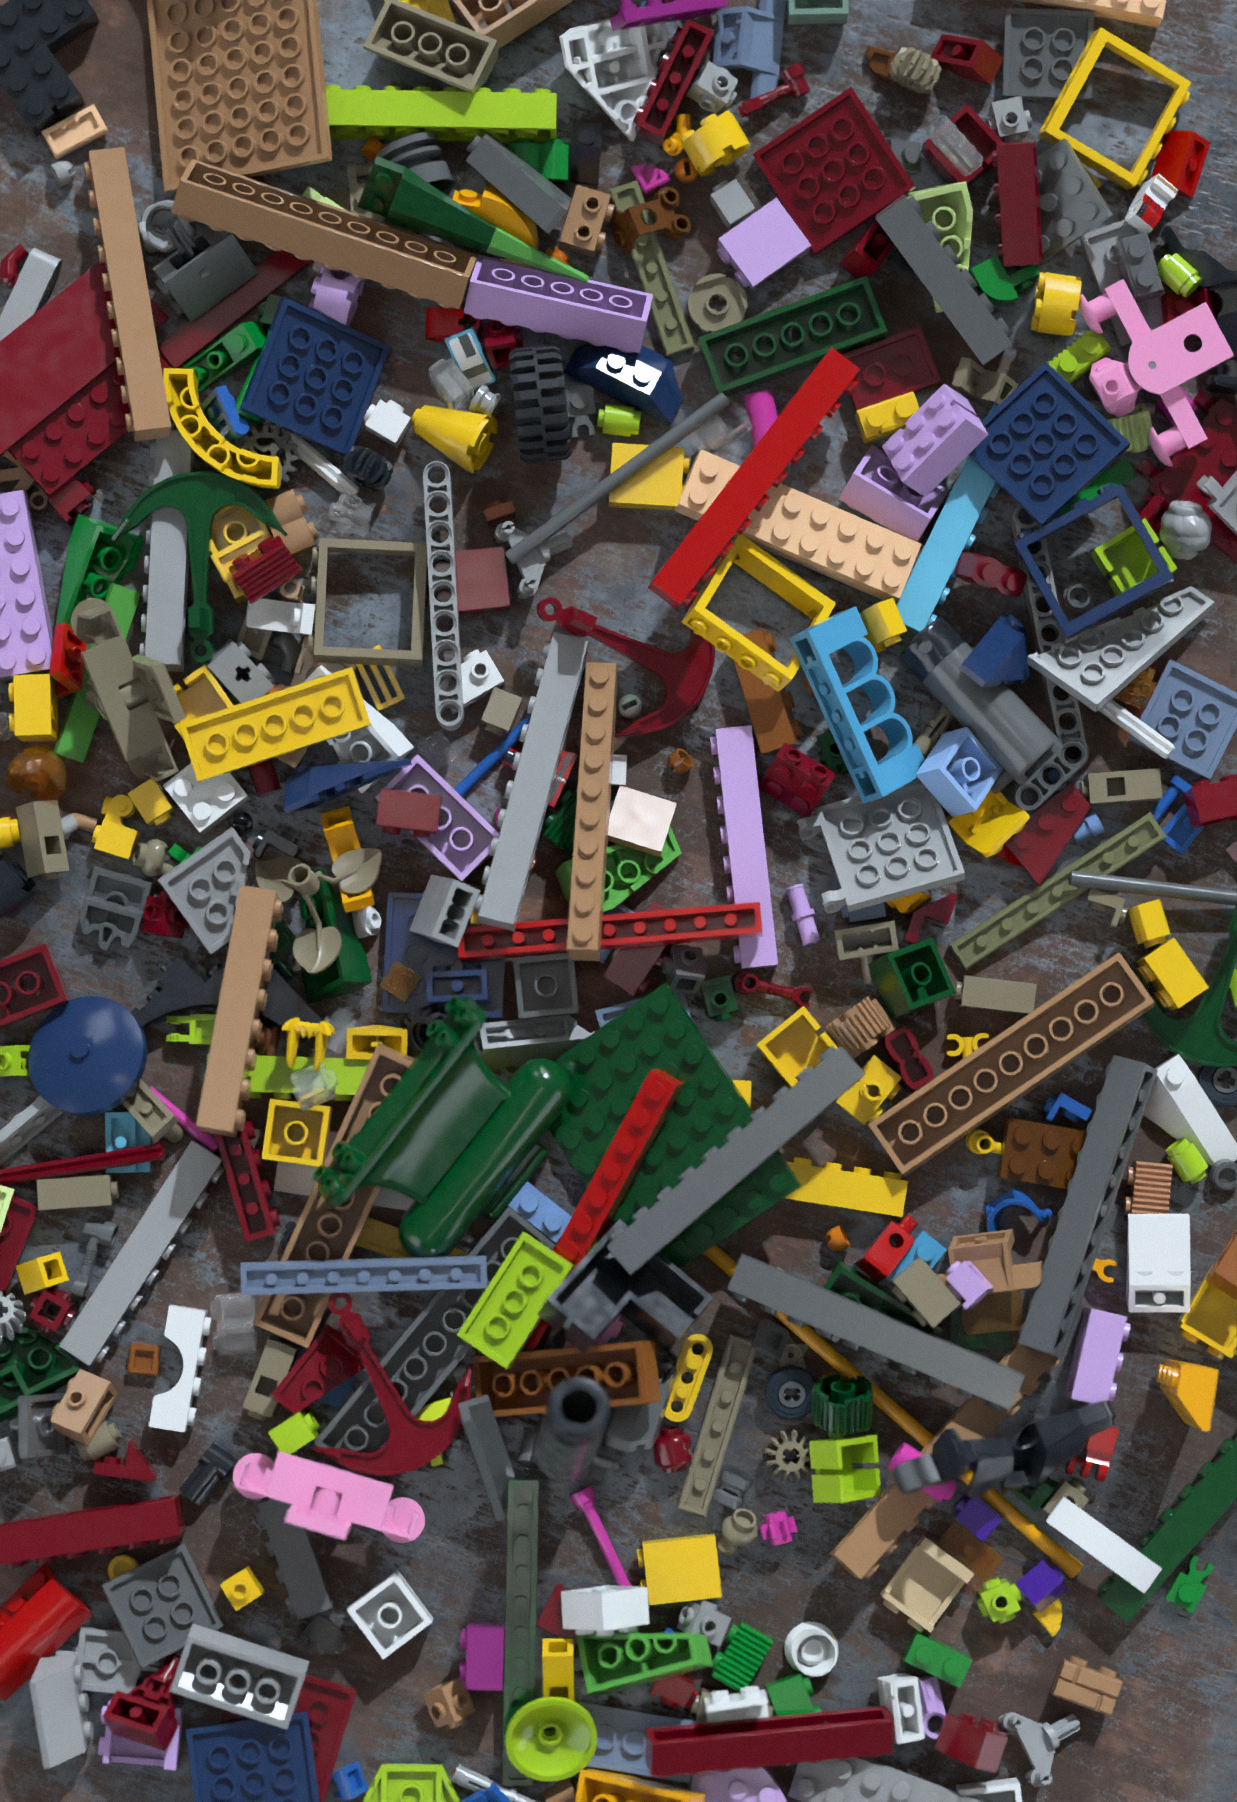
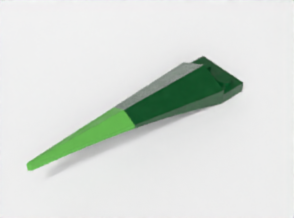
M376 156L357 207L385 217L384 221L588 283L589 277L586 274L494 226L427 183L405 166Z

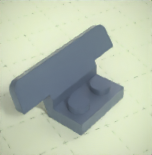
M760 0L759 9L742 6L724 8L718 12L713 64L726 70L744 68L748 71H753L750 99L778 88L786 0Z

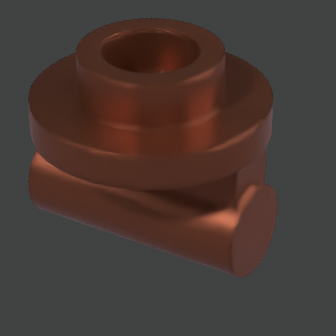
M263 1024L260 1041H254L253 1050H255V1053L263 1054L264 1056H277L281 1027Z

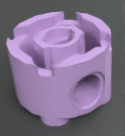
M322 265L320 273L323 275L322 277L316 276L314 279L311 293L316 296L312 297L308 308L349 326L356 312L358 296L362 294L365 280L355 278L349 272L340 269L331 270Z

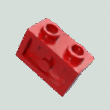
M66 622L55 625L50 675L56 680L55 695L58 697L82 690L85 663L80 653L85 651L87 643L80 640L74 634L72 627Z

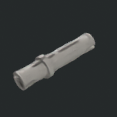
M461 1764L458 1765L451 1782L459 1784L475 1793L483 1788H489L495 1782L511 1802H538L517 1792L518 1788L516 1787L510 1789L502 1786V1784Z

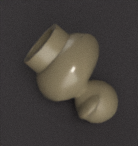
M151 839L146 844L138 842L134 848L132 864L133 866L140 867L141 871L148 877H155L159 874L163 876L179 865L174 860L164 861L165 850L168 849V846L159 839Z
M744 1508L737 1509L723 1520L721 1525L722 1537L717 1543L721 1554L731 1556L738 1550V1546H746L756 1540L758 1536L757 1519L750 1510Z

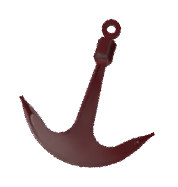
M697 594L694 596V598L687 606L684 605L686 613L692 605L693 601L695 600ZM544 598L537 605V615L543 621L551 622L556 620L554 627L579 638L590 636L656 674L661 679L665 691V697L661 706L656 711L635 720L621 732L615 734V738L641 735L664 729L688 714L703 696L713 672L715 647L702 636L695 634L692 629L687 646L680 652L671 653L596 625L597 617L581 609H576L573 606L562 609V604L556 598ZM547 604H551L554 608L552 615H548L545 611Z
M346 1292L333 1293L328 1299V1308L333 1314L341 1315L337 1326L342 1332L347 1345L358 1350L388 1421L389 1436L382 1448L371 1453L314 1446L313 1450L323 1453L338 1464L357 1472L371 1475L401 1474L427 1464L450 1445L463 1424L458 1404L470 1400L473 1364L469 1363L467 1371L454 1390L446 1412L441 1417L433 1421L417 1419L410 1413L369 1347V1331L364 1325L360 1314L350 1311L353 1303L352 1298ZM338 1297H342L346 1301L343 1309H337L334 1305Z

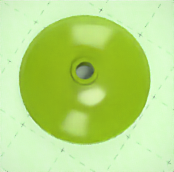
M545 1697L534 1700L520 1708L507 1726L505 1734L507 1755L514 1767L529 1778L546 1782L570 1778L579 1773L580 1770H583L595 1753L597 1747L595 1723L588 1711L572 1700L561 1697ZM547 1727H554L551 1731L545 1730Z

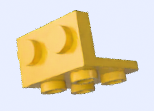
M989 790L976 811L955 817L949 814L946 817L948 826L965 845L988 858L999 853L1004 847V843L1012 835L1019 833L1025 827L1030 816L1026 811L1009 802L1000 791L994 794Z

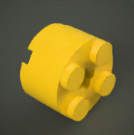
M730 110L723 112L719 116H716L715 113L707 116L700 122L701 128L696 131L690 130L679 138L682 147L700 177L716 172L715 167L731 164L748 151V146H751Z
M1048 272L1039 273L1033 303L1035 304V309L1032 314L1030 330L1061 336H1073L1076 321L1073 319H1075L1079 307L1081 277Z

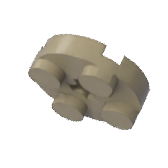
M707 275L698 280L691 290L688 299L689 316L703 333L709 334L744 321L748 304L747 296L742 285L736 280L734 281L732 278L727 277V275ZM714 297H718L719 301L725 300L726 305L722 307L720 312H717L716 309H711L709 306L713 303Z

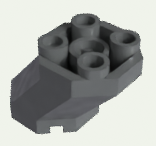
M656 1354L661 1402L610 1407V1416L601 1440L606 1446L626 1452L636 1451L639 1445H644V1450L652 1448L659 1437L660 1426L676 1378L677 1370L673 1367L671 1357Z

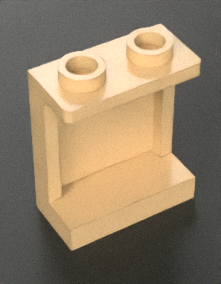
M922 1535L880 1592L881 1596L885 1598L882 1604L895 1614H898L901 1610L910 1618L907 1623L920 1633L924 1629L931 1633L940 1616L965 1582L968 1584L974 1573L926 1536Z

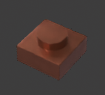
M505 499L493 501L488 504V509L483 510L488 526L516 517L512 500L505 502Z

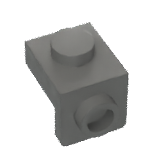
M893 138L886 140L907 174L914 175L921 172V143Z

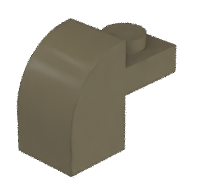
M961 357L959 366L954 372L952 382L956 392L967 398L968 401L988 408H992L993 404H1001L1018 386L1006 374L985 370L974 360Z

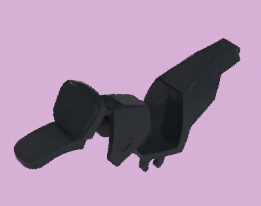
M1164 226L1161 229L1160 236L1171 256L1175 253L1179 254L1198 271V276L1202 279L1197 287L1199 291L1207 288L1211 293H1217L1222 300V310L1218 314L1216 322L1234 356L1220 363L1218 374L1205 377L1204 384L1211 392L1237 395V270L1227 269L1205 251L1185 249L1172 228Z
M1109 1400L1094 1402L1031 1423L1021 1431L1018 1439L1013 1441H1007V1438L962 1440L955 1429L947 1428L934 1442L932 1453L899 1464L894 1469L893 1477L901 1492L911 1494L930 1486L955 1481L968 1469H974L966 1490L968 1497L974 1499L998 1483L1001 1486L1000 1491L1003 1495L1012 1489L1020 1492L1027 1487L1042 1485L1051 1472L1080 1454L1089 1437L1112 1427L1116 1415Z

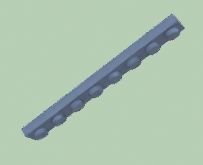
M486 1256L244 1262L240 1264L241 1295L487 1288Z

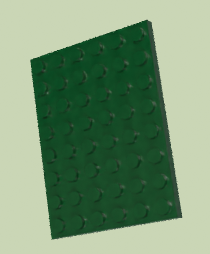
M664 983L554 1060V1062L560 1064L567 1071L571 1081L572 1095L566 1107L548 1129L586 1187L589 1186L650 1070L659 1068L685 1083L611 1219L610 1224L612 1227L619 1219L627 1226L634 1223L633 1215L644 1206L648 1210L658 1202L655 1197L668 1186L673 1190L681 1183L678 1177L691 1166L696 1170L705 1162L702 1157L714 1146L720 1149L728 1142L725 1137L738 1126L743 1130L751 1123L748 1117L753 1114V1111L668 983ZM778 1150L665 1246L660 1253L680 1269L802 1185Z

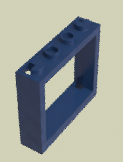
M1110 483L1097 491L1099 496L1090 501L1083 498L1070 506L1072 511L1063 516L1058 513L1045 526L1036 531L1033 527L1023 531L1017 536L1019 540L1014 542L1019 555L1067 640L1174 582L1172 573L1121 483L1117 486ZM1118 498L1159 573L1069 622L1028 547Z

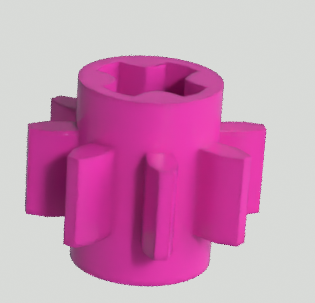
M786 1510L764 1515L765 1523L759 1524L763 1540L769 1539L771 1546L793 1541L791 1533L797 1532L794 1516L787 1518Z

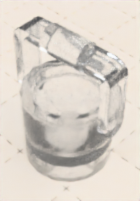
M726 396L730 402V405L727 407L730 408V411L739 422L743 423L733 431L729 432L722 419L716 414L685 437L696 454L701 449L714 454L752 430V424L748 418L749 414L738 402L735 403L729 396Z

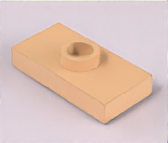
M92 104L41 132L57 160L107 134L109 131L95 105Z

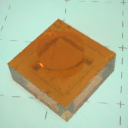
M395 960L379 986L406 1002L421 976Z

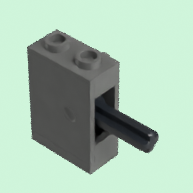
M178 219L167 220L164 227L165 233L177 251L152 268L159 278L155 282L165 297L169 294L172 297L168 301L178 316L184 313L190 322H193L258 273L233 233L215 231L208 227L191 239Z

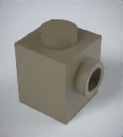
M1061 1479L1040 1508L1050 1515L1064 1496L1082 1510L1089 1499L1083 1495L1086 1489L1074 1479H1071L1069 1483Z

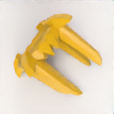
M297 1017L288 1020L282 1027V1030L287 1031V1066L292 1068L295 1065L300 1035H302V1038L308 1036L309 1039L316 1036L314 1071L319 1070L324 1062L328 1036L335 1034L333 1026L327 1021L317 1024L300 1022V1018Z

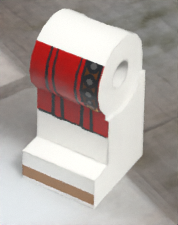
M1160 174L1152 177L1141 185L1128 209L1125 221L1140 233L1147 232L1148 234L1158 224L1161 214L1168 202L1174 199L1178 189Z

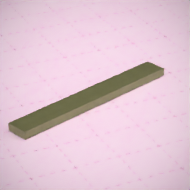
M1148 813L1040 884L1039 887L1037 886L949 944L950 948L965 970L1088 890L1089 888L1071 886L1068 884L1071 870L1110 875L1167 838L1166 834L1152 813Z

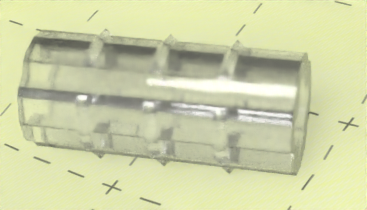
M946 115L937 117L928 125L926 135L963 176L972 174L981 166L983 162L982 155Z

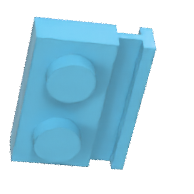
M105 1112L106 1152L151 1145L150 1134L130 1112ZM151 1162L106 1169V1173L151 1172Z

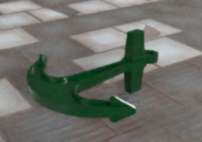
M211 472L178 474L153 485L134 502L111 538L115 542L121 536L138 527L153 512L163 507L179 510L184 516L187 523L194 603L188 608L189 634L196 639L189 647V654L198 663L209 662L212 660L215 652L214 646L208 641L214 635V610L207 603L211 531L215 515L227 506L237 505L245 508L262 523L281 532L285 537L288 535L274 512L251 488L231 477ZM205 646L207 653L204 656H198V647Z
M1235 906L1233 917L1228 926L1231 935L1230 941L1199 1008L1190 1017L1176 1019L1164 1013L1151 990L1137 975L1134 968H1132L1134 974L1155 1002V1006L1142 1015L1152 1033L1172 1052L1202 1065L1213 1067L1237 1066V1041L1230 1039L1221 1025L1222 1012L1237 962V906Z

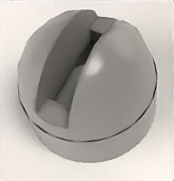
M59 161L50 165L54 179L59 187L69 184L75 177V171H68L73 167L68 161Z

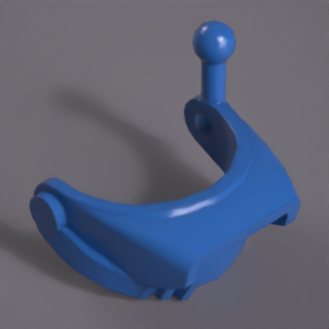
M1016 1187L985 1206L988 1232L1000 1231L999 1220L1001 1215L1011 1205H1020L1028 1208L1041 1223L1045 1221L1044 1218L1049 1219L1052 1217L1050 1209L1039 1210L1035 1203Z

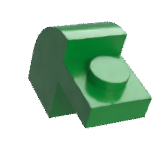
M997 255L972 267L969 271L977 283L975 290L980 296L984 293L992 305L999 307L1016 304L1019 298L1016 290L1023 293L1036 285L1034 281L1038 279L1040 273L1036 265H1030L1008 276Z

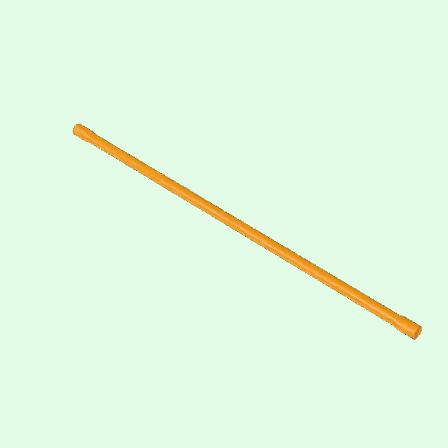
M717 1245L703 1253L729 1277L732 1276L737 1263ZM780 1311L776 1312L774 1316L836 1371L841 1373L843 1377H853L857 1380V1376H865L808 1325L801 1327L787 1321V1314ZM872 1382L873 1403L925 1447L934 1435ZM968 1469L959 1477L967 1486L970 1483L973 1470ZM994 1488L979 1495L1043 1551L1071 1579L1082 1569V1563L1065 1548L1055 1543Z

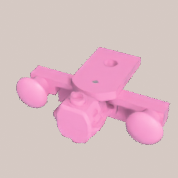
M1124 279L1105 288L1104 294L1087 302L1082 293L1079 300V309L1084 321L1094 332L1102 334L1103 331L1099 324L1117 315L1132 341L1128 362L1122 363L1105 357L1092 364L1089 376L1092 387L1105 411L1117 417H1122L1134 411L1138 392L1142 389L1160 395L1175 426L1159 435L1152 426L1149 429V441L1156 457L1164 465L1172 467L1171 455L1186 447L1189 450L1208 439L1180 385L1232 358L1234 354L1206 302L1151 331ZM1190 335L1198 336L1202 342L1201 348L1197 352L1187 351L1184 347L1186 337Z
M278 1451L275 1463L264 1454L252 1453L241 1458L233 1471L234 1487L243 1496L250 1499L269 1497L293 1504L288 1509L285 1522L345 1540L350 1533L352 1524L356 1523L382 1531L393 1542L408 1543L421 1534L425 1525L424 1512L416 1501L407 1497H398L390 1500L394 1485L354 1474L344 1469L341 1465L333 1463L320 1464Z

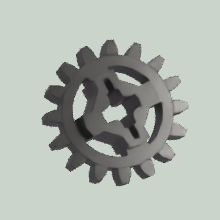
M264 425L263 432L258 427H253V436L245 434L243 436V439L246 441L245 444H236V447L263 455V452H271L270 456L279 457L282 466V479L286 482H291L292 478L288 473L290 471L298 472V468L293 465V461L300 460V456L293 455V450L297 449L298 445L288 443L292 435L285 434L281 436L282 428L276 427L273 433L271 432L270 425ZM269 437L275 439V441L269 446H265L259 439ZM284 451L286 455L285 465L282 463V453Z

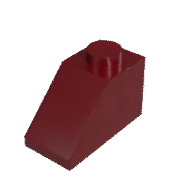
M948 34L941 35L931 55V58L938 61L940 67L969 81L990 85L1004 59L984 40Z
M875 218L853 243L839 264L856 279L864 276L868 278L880 267L895 244Z

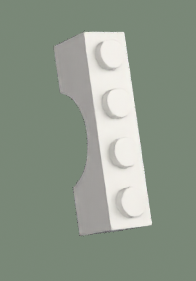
M169 1305L164 1336L173 1341L179 1348L183 1357V1372L178 1383L170 1391L154 1396L149 1427L186 1432L189 1426H194L197 1408H192L193 1397L199 1396L202 1378H197L199 1365L204 1366L207 1348L202 1347L204 1335L209 1336L212 1318L207 1317L208 1310Z

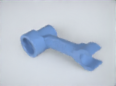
M1056 768L1047 773L1052 785L1056 784L1060 779V772ZM1066 783L1057 791V794L1067 787ZM1095 811L1086 814L1074 831L1073 837L1077 843L1091 835L1096 837L1105 832Z

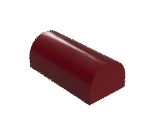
M271 759L247 766L257 797L263 798L282 790Z

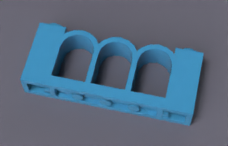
M855 606L790 637L789 640L864 804L882 798L918 778L916 773L925 759L918 744L912 745L913 736L906 720L899 714L893 713L895 709L893 688L884 677L876 674L878 669L877 653L871 642L863 637L868 632ZM838 649L845 650L852 658L854 664L852 679L843 685L829 656L830 653ZM857 687L862 688L871 701L870 716L861 723H859L846 694ZM874 726H878L884 731L889 743L886 756L879 761H876L864 734V731Z

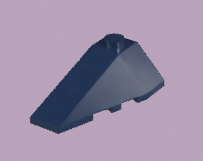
M1003 613L961 664L959 669L982 687L998 686L1002 681L1007 685H1012L1015 680L1019 684H1024L1033 670L1027 664L1030 648L1028 633L1023 628V623L1015 616H1008Z

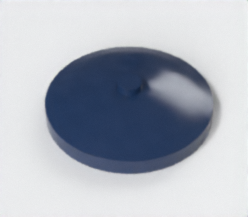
M86 996L70 1000L58 1006L47 1015L33 1036L28 1056L31 1080L42 1098L64 1113L76 1116H92L104 1113L122 1103L139 1084L147 1062V1041L138 1020L118 1002L98 996Z

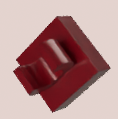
M1157 493L1153 498L1150 495H1144L1142 498L1147 503L1146 507L1143 510L1137 507L1135 509L1141 520L1146 518L1155 534H1157L1161 527V519L1168 510L1169 503L1166 498Z

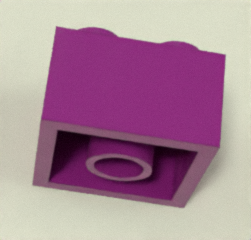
M469 1621L467 1629L462 1628L461 1651H466V1659H461L460 1682H466V1690H503L505 1621Z

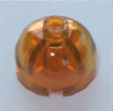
M37 744L34 747L25 748L13 756L7 770L5 782L10 789L19 794L24 789L33 792L31 798L55 799L59 798L61 793L65 791L67 769L63 759L52 751L49 746Z

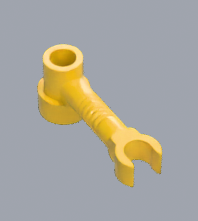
M975 1129L966 1137V1146L973 1153L985 1154L992 1152L1001 1154L1002 1143L994 1141L986 1131ZM984 1139L985 1143L980 1147V1141Z

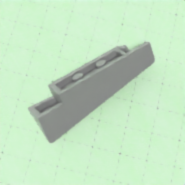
M570 1015L484 1023L479 1030V1034L476 1035V1046L489 1070L524 1064L529 1059L560 1057L595 1031L589 1033L577 1025V1020Z

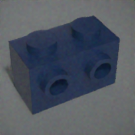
M481 964L463 965V970L451 971V966H433V972H426L428 1004L447 1003L455 995L461 999L470 997L475 1002L489 1001L487 969H481Z

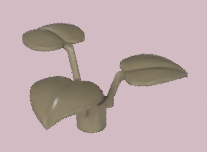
M355 849L339 856L331 868L336 878L325 876L320 871L314 873L309 866L303 864L299 859H294L290 856L255 862V875L259 888L277 891L282 903L289 902L293 898L295 890L306 901L315 921L316 929H306L296 937L293 943V954L296 961L309 974H316L327 969L337 959L342 947L341 935L335 927L330 926L322 929V923L310 896L318 892L320 880L331 884L340 883L341 889L347 894H361L370 889L375 883L380 870L382 853L379 849Z

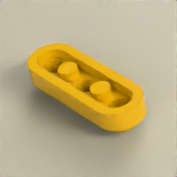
M693 1334L686 1338L676 1362V1378L664 1414L667 1419L673 1422L684 1421L690 1416L709 1365L713 1346L709 1338L703 1334ZM695 1343L703 1345V1352L699 1355L692 1352V1346ZM684 1372L692 1373L693 1380L690 1383L682 1381L681 1376ZM675 1400H679L683 1404L679 1412L671 1409V1404Z

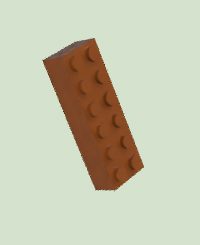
M655 1340L592 1346L585 1354L577 1347L521 1352L509 1369H505L488 1356L473 1357L476 1398L488 1394L495 1417L544 1413L553 1389L562 1381L573 1377L588 1378L598 1383L606 1392L610 1407L661 1402Z

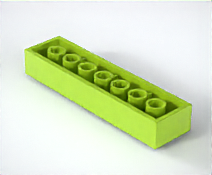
M325 85L331 140H367L370 137L378 136L379 141H396L416 133L434 132L438 137V142H471L476 135L482 138L486 131L501 143H516V139L529 138L533 139L534 143L544 144L547 139H557V93H551L549 89H534L533 93H521V90L517 88L503 89V92H491L489 88L480 87L474 93L461 91L457 87L443 88V91H431L429 87L419 86L414 87L413 91L401 90L398 86H385L383 90H371L370 86L365 85L354 86L353 89H341V86Z

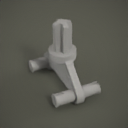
M505 521L495 528L493 540L496 539L494 542L498 545L507 542L509 548H512L529 534L512 526L513 522ZM567 532L552 536L516 563L523 578L518 584L517 594L520 593L518 595L519 598L526 599L536 593L546 562L550 561V556L572 548V538Z
M1013 1712L1006 1713L998 1719V1724H1001L999 1725L1001 1728L1016 1733L1033 1767L1032 1770L1025 1774V1779H1029L1027 1782L1031 1783L1034 1787L1049 1785L1053 1779L1050 1776L1055 1749L1060 1746L1059 1741L1080 1730V1722L1076 1716L1069 1714L1051 1725L1047 1722L1044 1724L1037 1723Z

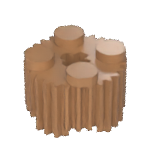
M868 995L829 1023L825 1028L828 1031L827 1035L838 1048L842 1046L849 1056L854 1059L875 1045L881 1037L883 1038L895 1030L896 1026L878 1000Z

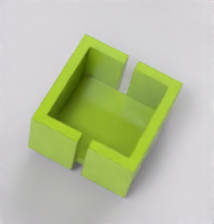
M1144 518L1142 522L1156 545L1160 540L1146 518ZM1134 526L1129 527L1097 547L1090 554L1103 576L1106 577L1110 574L1111 579L1108 584L1116 596L1159 573ZM1161 546L1158 550L1173 574L1177 567L1164 546Z
M845 1435L841 1439L826 1438L809 1441L811 1469H815L816 1474L812 1475L814 1503H845L881 1496L879 1468H852V1463L879 1462L877 1435Z

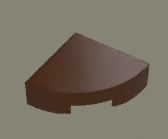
M868 45L866 58L870 70L877 78L889 83L891 76L889 70L897 52Z

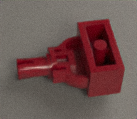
M174 1653L167 1655L158 1673L151 1674V1676L147 1675L143 1683L133 1688L128 1694L116 1690L102 1716L113 1734L166 1751L179 1726L174 1717L176 1712L174 1699L177 1694L170 1692L181 1655L177 1653L175 1655Z

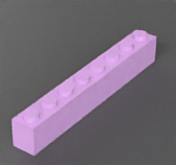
M752 726L715 729V737H710L711 754H717L718 766L713 767L715 785H721L722 796H717L716 800L718 814H724L725 826H720L721 844H727L728 856H723L725 874H731L732 883L731 886H726L728 904L760 902L763 937L738 939V945L733 946L735 964H741V970L777 966L778 958Z

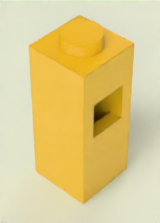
M573 1638L543 1639V1698L561 1697L575 1702Z

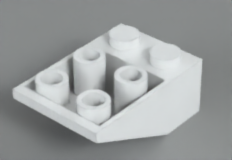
M1128 1214L1126 1268L1128 1312H1190L1189 1214Z

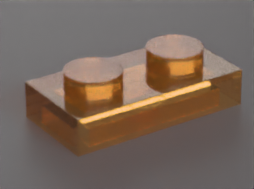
M955 1520L936 1544L985 1582H987L1004 1558Z

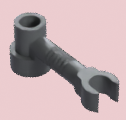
M91 1219L86 1221L83 1236L89 1238L71 1295L86 1298L92 1267L94 1266L99 1246L101 1244L113 1247L118 1235V1224L109 1221L101 1223Z

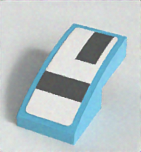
M474 327L444 339L455 365L470 392L479 389L483 384L487 386L498 381L494 369L490 367L488 355L484 353Z

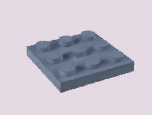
M1169 659L1139 720L1174 745L1175 749L1167 760L1207 780H1211L1237 728V693ZM1130 736L1129 741L1157 754L1134 736Z

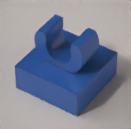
M358 1761L348 1763L333 1772L330 1782L335 1780L338 1791L333 1793L335 1798L341 1797L344 1802L368 1790Z

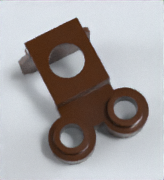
M664 187L654 195L653 201L629 207L624 212L617 210L612 215L610 226L614 234V242L624 255H628L635 249V240L638 237L654 231H658V234L666 233L674 241H680L689 234L691 229L689 219L681 214L675 215L674 212L680 201L678 192L674 188ZM666 195L670 197L672 202L667 200ZM643 210L650 211L654 225H646L641 220V212ZM677 222L681 224L683 229L677 226Z

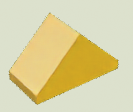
M384 1025L347 1028L346 1059L371 1060L379 1043L407 1055L408 1029Z

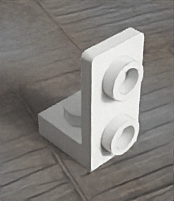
M263 598L251 604L248 600L245 625L250 628L312 635L315 604L292 603Z

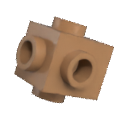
M460 1677L443 1682L422 1694L436 1728L449 1725L450 1729L458 1727L467 1722L466 1716L476 1711L471 1696L466 1690L465 1683L460 1682Z

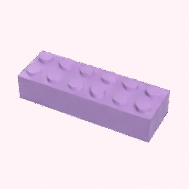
M478 254L469 283L464 313L470 314L477 319L488 318L500 321L507 326L518 325L530 328L538 333L549 332L557 334L564 339L575 338L588 341L595 346H610L625 353H640L653 294L588 280V283H584L539 268Z
M24 490L0 494V681L13 679V675H34L50 672L54 639L28 494Z

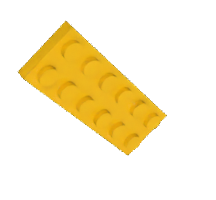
M350 667L180 723L179 726L197 781L202 782L372 726L354 669Z

